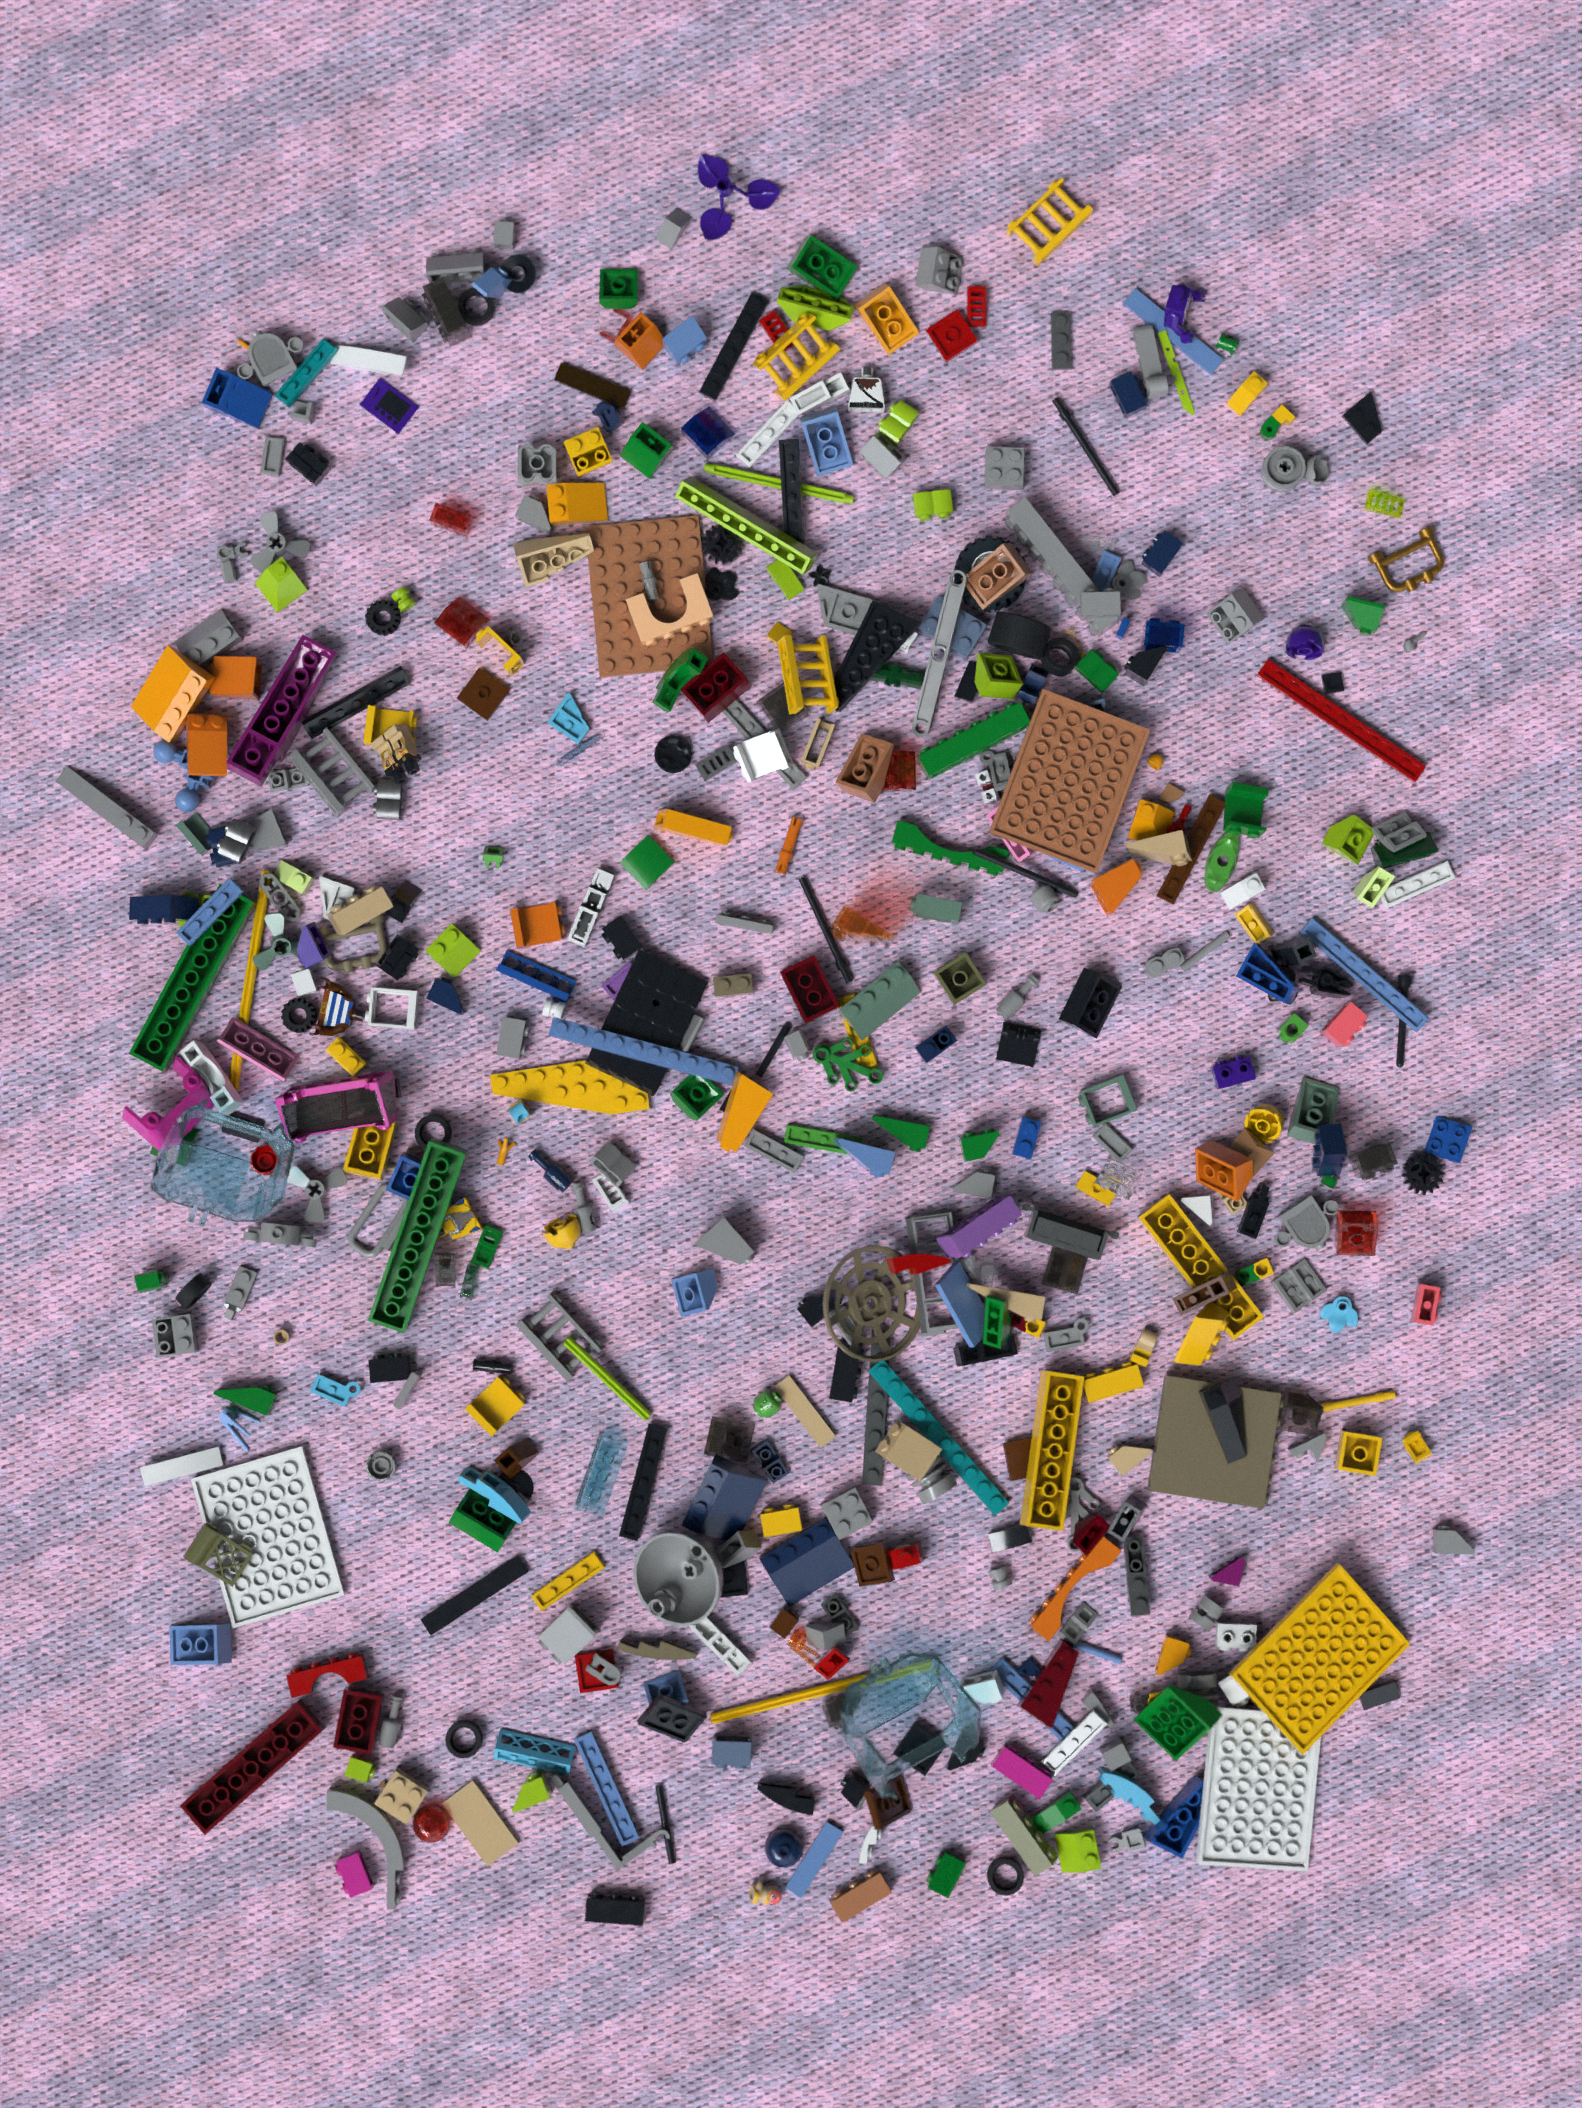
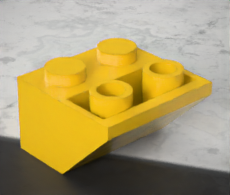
M599 427L563 441L578 477L613 462Z

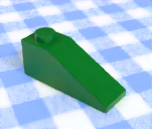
M872 1116L874 1122L904 1145L910 1146L909 1150L921 1152V1149L926 1148L930 1126Z
M987 1295L983 1344L1001 1349L1010 1337L1011 1320L1007 1304L1003 1299Z
M267 1385L263 1387L215 1390L213 1393L216 1396L265 1416L270 1415L278 1393L274 1392V1388Z
M1068 1790L1031 1817L1038 1830L1044 1834L1072 1817L1082 1808L1070 1790Z

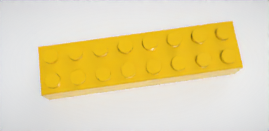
M1166 1194L1137 1217L1191 1288L1228 1271L1170 1194ZM1232 1276L1237 1288L1231 1293L1212 1301V1303L1230 1313L1227 1318L1229 1324L1224 1332L1234 1341L1264 1318V1316Z
M1041 1371L1020 1525L1058 1531L1064 1530L1084 1376L1051 1371Z

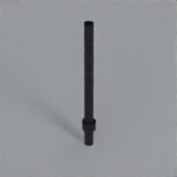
M1059 397L1052 400L1060 413L1061 420L1066 422L1113 497L1120 492L1072 419L1069 409L1065 408Z
M977 847L973 851V855L1043 885H1049L1059 894L1064 893L1073 898L1078 896L1079 891L1067 887L1063 882L1053 881Z
M806 877L799 879V882L835 958V965L838 971H841L846 984L850 983L853 979L848 971L846 959H843Z

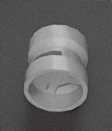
M1006 1565L988 1571L989 1576L994 1580L992 1584L994 1590L1002 1589L1012 1584L1011 1579L1007 1577L1008 1570Z

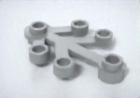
M1072 1475L1070 1478L1068 1496L1071 1495V1503L1067 1506L1065 1515L1066 1519L1071 1514V1536L1067 1539V1546L1072 1551H1079L1076 1546L1071 1545L1075 1524L1079 1522V1515L1083 1519L1091 1516L1079 1504V1495L1088 1502V1507L1091 1510H1097L1100 1507V1502L1084 1489V1480L1078 1475ZM1073 1481L1078 1482L1077 1488L1071 1487ZM1092 1501H1097L1098 1505L1096 1508L1091 1507L1090 1503Z

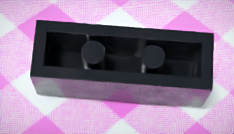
M840 1341L846 1348L850 1349L848 1342ZM859 1344L857 1353L864 1355L865 1349H861L862 1345ZM837 1347L829 1399L852 1403L853 1398L857 1399L858 1387H855L856 1379L860 1380L861 1368H858V1359L849 1356L839 1347Z
M591 1892V1895H587L585 1922L643 1926L646 1899H641L642 1896L630 1895V1898H626L618 1893H612L611 1896H603L601 1892Z

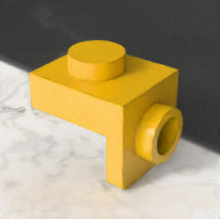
M1419 1430L1409 1432L1402 1439L1403 1446L1415 1465L1432 1456V1452L1421 1437Z

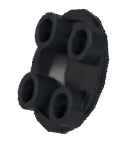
M671 735L664 737L658 742L655 747L654 757L657 765L662 770L668 773L682 772L690 764L692 750L686 739Z

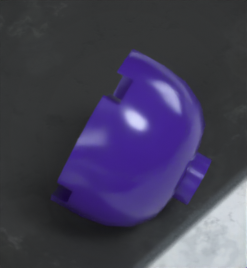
M1302 625L1288 635L1286 653L1291 658L1296 659L1295 655L1306 656L1304 660H1313L1321 657L1322 652L1324 653V639L1315 628L1309 625Z

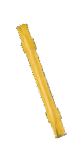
M1393 1390L1336 1402H1325L1320 1405L1310 1406L1312 1414L1330 1412L1340 1408L1384 1402V1400L1396 1399Z

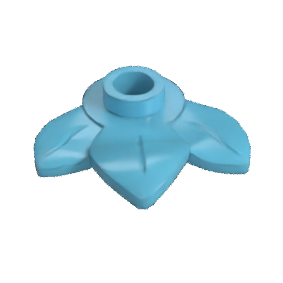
M1346 1296L1336 1297L1332 1303L1325 1304L1320 1311L1321 1318L1329 1319V1327L1334 1333L1341 1331L1346 1324L1350 1327H1356L1358 1314L1352 1308V1303ZM1341 1303L1346 1304L1344 1308H1339Z

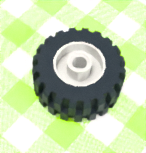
M986 536L985 539L977 538L973 543H968L965 549L960 552L954 571L962 570L967 574L1000 545L1012 542L1009 540L1005 542L1002 540V537L998 536L997 539L992 538V536ZM1016 547L1015 549L1020 554L1021 551ZM960 573L954 574V583L961 584L963 575ZM1026 580L985 608L984 612H989L990 610L997 612L1001 608L1005 607L1006 609L1011 606V603L1016 602L1022 593ZM965 587L964 602L967 605H973V608L976 610L981 609Z

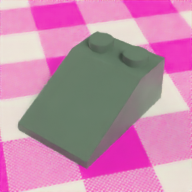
M1303 1077L1290 1118L1287 1136L1315 1144L1314 1133H1317L1318 1125L1333 1124L1340 1088Z

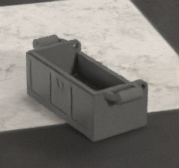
M1028 1203L1022 1205L1024 1211H1032L1024 1235L1025 1238L1095 1260H1101L1108 1235L1112 1239L1119 1237L1117 1231L1102 1230L1031 1207Z

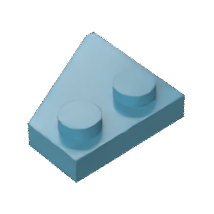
M567 693L547 722L578 745L590 730L570 693Z

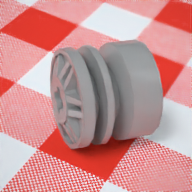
M940 1455L936 1457L921 1481L915 1480L911 1484L912 1487L922 1485V1488L916 1494L923 1505L938 1498L957 1484L951 1473L944 1475L940 1473L946 1468L945 1463L938 1467L936 1466V1464L942 1461ZM909 1474L906 1475L908 1481L914 1478Z
M1187 1671L1177 1673L1178 1688L1186 1689L1187 1692L1206 1699L1214 1706L1219 1707V1701L1213 1700V1698L1219 1697L1218 1693L1209 1690L1218 1686L1217 1672Z

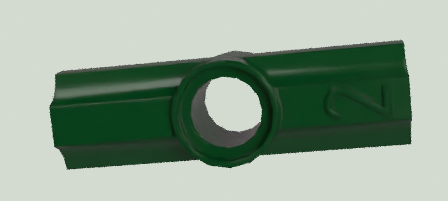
M883 665L870 681L882 682L887 686L892 684L894 687L905 686L921 689L923 672L904 669L898 665Z

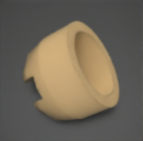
M277 1330L273 1335V1340L278 1345H284L289 1340V1334L285 1330ZM278 1333H282L283 1342L279 1341Z

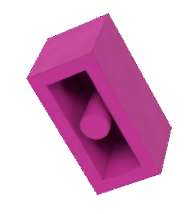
M360 1850L338 1858L335 1869L338 1876H342L344 1892L349 1894L350 1898L373 1889L374 1884Z

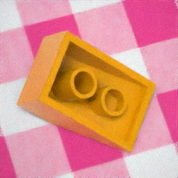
M885 283L854 304L855 309L888 355L919 334L891 287Z
M557 483L546 485L551 527L608 521L604 483Z

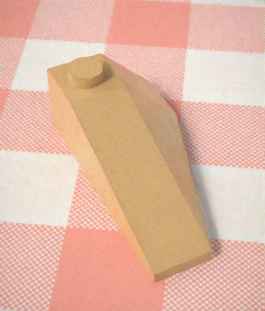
M589 533L530 539L513 544L525 587L547 581L549 576L555 572L563 571L564 567L568 564L575 563L594 551Z
M967 1283L966 1287L985 1297L990 1295L1005 1300L1007 1308L1025 1317L1024 1321L1036 1322V1319L1042 1320L1045 1297L1042 1295Z

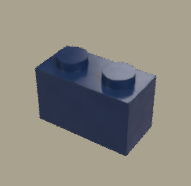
M1131 371L1110 380L1109 383L1111 391L1125 418L1145 410L1148 402L1145 392L1141 393L1138 377L1133 375Z
M1164 530L1162 535L1160 533L1156 535L1152 541L1154 543L1152 549L1147 548L1141 556L1144 559L1141 565L1158 577L1162 575L1183 545V542L1166 530Z

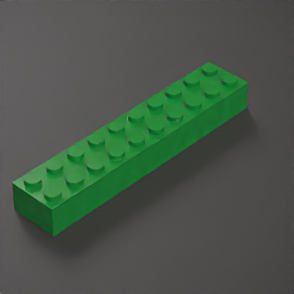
M241 895L192 946L186 945L129 1052L130 1055L167 1073L255 909V902Z
M433 1137L429 1140L368 1321L401 1333H405L468 1153L467 1149Z

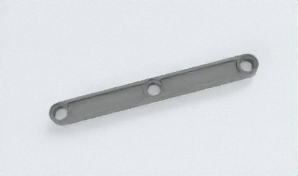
M955 570L949 576L912 725V731L918 737L925 736L931 727L967 583V575L962 570ZM960 573L963 575L964 579L961 584L954 583V574ZM937 648L944 650V658L937 659L934 652ZM918 723H924L926 725V731L924 733H919L916 731V725Z

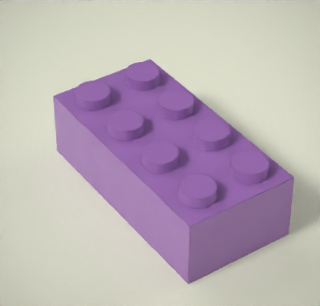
M1011 1195L994 1197L942 1233L936 1240L947 1258L955 1257L957 1259L961 1256L965 1258L973 1253L972 1249L975 1247H981L988 1243V1238L1001 1234L1003 1232L1002 1228L1015 1224L1018 1221L1017 1218L1022 1214Z

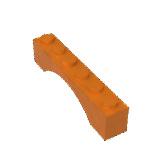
M1102 1536L1087 1556L1082 1553L1078 1559L1080 1563L1076 1568L1073 1566L1066 1574L1068 1578L1064 1583L1060 1581L1054 1588L1056 1593L1052 1598L1048 1596L1041 1605L1044 1608L1040 1613L1036 1611L1029 1620L1031 1622L1030 1627L1049 1642L1061 1627L1062 1608L1073 1586L1090 1572L1110 1566L1121 1553V1550Z

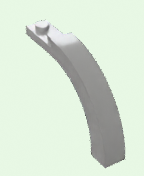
M329 1788L327 1790L326 1811L344 1812L359 1818L376 1833L381 1841L386 1854L388 1870L387 1910H395L397 1904H400V1892H397V1884L401 1883V1873H397V1870L403 1871L405 1868L404 1850L395 1826L389 1817L369 1799L351 1791Z

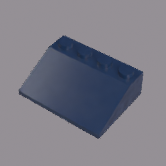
M716 1454L681 1526L700 1535L729 1540L736 1532L743 1531L768 1479Z
M826 1517L759 1557V1560L789 1607L854 1568L852 1560L840 1540H838Z

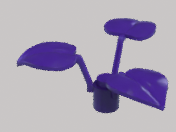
M701 154L698 162L699 180L706 188L711 189L716 186L720 194V212L715 208H711L701 216L700 227L704 239H719L730 230L732 218L729 214L723 213L724 197L730 196L733 190H736L745 197H749V204L752 208L765 210L779 196V187L770 181L759 179L749 183V193H746L736 185H732L730 179L727 178L729 168L724 160Z

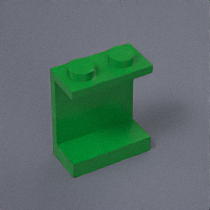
M1232 782L1226 788L1223 831L1229 832L1232 835H1247L1253 839L1263 835L1266 832V828L1261 827L1263 800L1268 796L1269 789Z

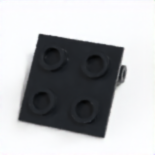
M1004 1022L996 1060L1034 1067L1041 1030Z

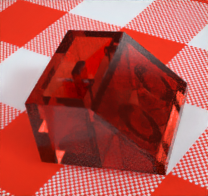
M459 596L443 610L434 624L467 650L476 638V634L484 628L490 619Z
M904 750L892 751L884 787L881 792L916 790L915 752Z

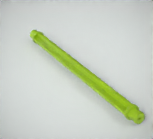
M705 463L704 471L712 475L781 489V478L715 463ZM801 483L802 494L843 504L853 503L854 496L846 492Z

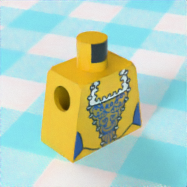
M463 1197L448 1209L439 1238L450 1234L452 1239L455 1240L484 1229L467 1197Z

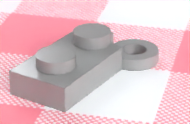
M989 750L982 752L980 761L983 765H989L995 792L1004 790L1011 774L1006 752L996 755ZM986 756L991 757L989 760L984 759Z
M1079 1318L1074 1322L1072 1328L1043 1333L1046 1351L1052 1352L1085 1345L1083 1333L1088 1331V1322L1083 1318ZM1080 1322H1083L1085 1325L1082 1330L1077 1327Z

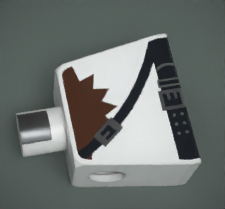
M864 367L861 371V377L853 379L848 412H884L885 404L881 379L873 378V368Z

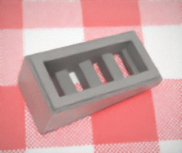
M1091 1689L1082 1699V1703L1091 1711L1095 1708L1108 1721L1107 1725L1113 1728L1115 1726L1113 1720L1095 1692Z

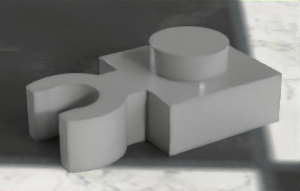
M1141 1827L1122 1831V1838L1119 1836L1110 1838V1842L1116 1841L1119 1844L1118 1847L1112 1849L1113 1852H1119L1122 1847H1126L1127 1852L1146 1847Z

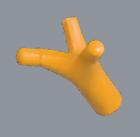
M508 1137L504 1138L503 1144L501 1140H498L500 1151L496 1164L504 1165L508 1151L516 1145L515 1142L508 1145Z

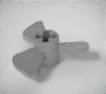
M271 511L261 516L260 523L269 535L266 541L267 548L258 552L250 559L251 564L259 572L263 573L271 565L275 555L282 556L287 551L300 558L308 556L310 543L306 540L287 541L279 533L278 515L275 512ZM277 539H280L281 548L278 546L272 547Z
M293 1166L286 1175V1181L289 1184L305 1188V1193L310 1198L304 1218L307 1222L320 1223L325 1219L321 1199L327 1194V1189L345 1186L347 1177L341 1168H336L323 1181L310 1180L299 1167ZM316 1182L319 1185L318 1190L321 1191L319 1195L318 1193H311V1189L316 1185Z

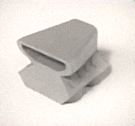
M518 445V483H521V487L537 483H557L558 458L556 445Z

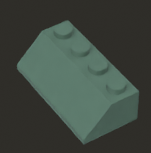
M897 961L839 1009L838 1013L863 1041L921 993L910 974Z

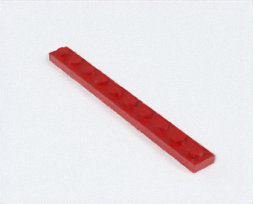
M1267 659L1256 675L1415 783L1426 768L1424 764L1269 659Z

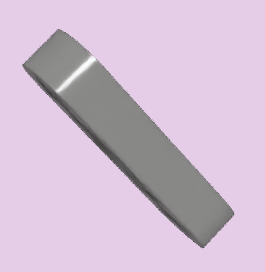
M267 873L262 875L259 879L260 888L278 912L284 916V920L288 922L296 921L300 917L298 906L273 874ZM265 877H266L267 879H270V878H271V879L273 880V881L271 882V885L273 886V888H275L276 886L279 887V889L274 890V891L271 893V895H270V893L268 892V891L272 890V889L270 888V886H268V885H267V886H264V884H263V883L265 882V880H264ZM277 892H281L285 896V900L282 903H277L274 900V895ZM289 901L290 904L287 906L290 910L294 909L296 911L294 913L295 917H287L288 910L286 908L282 910L280 906L285 905Z

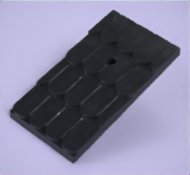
M639 949L601 1030L677 1050L708 982ZM594 1048L591 1049L585 1061V1064L652 1096L656 1094L667 1071V1068Z

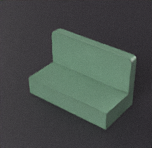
M194 813L185 822L181 820L176 824L199 854L204 856L212 849V845L208 846L206 835L209 834L208 830L210 828L197 813Z

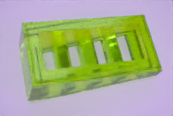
M1369 489L1366 494L1363 510L1400 519L1405 500ZM1373 497L1376 498L1375 506L1371 505ZM1380 499H1383L1382 508L1379 507ZM1387 500L1391 501L1389 510H1386ZM1396 502L1398 503L1397 511L1393 512L1394 503Z

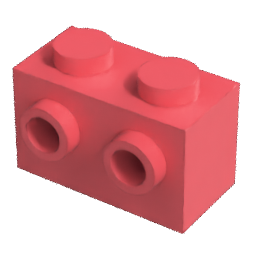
M1417 1284L1411 1322L1434 1326V1322L1438 1318L1437 1304L1440 1303L1442 1296L1440 1287Z

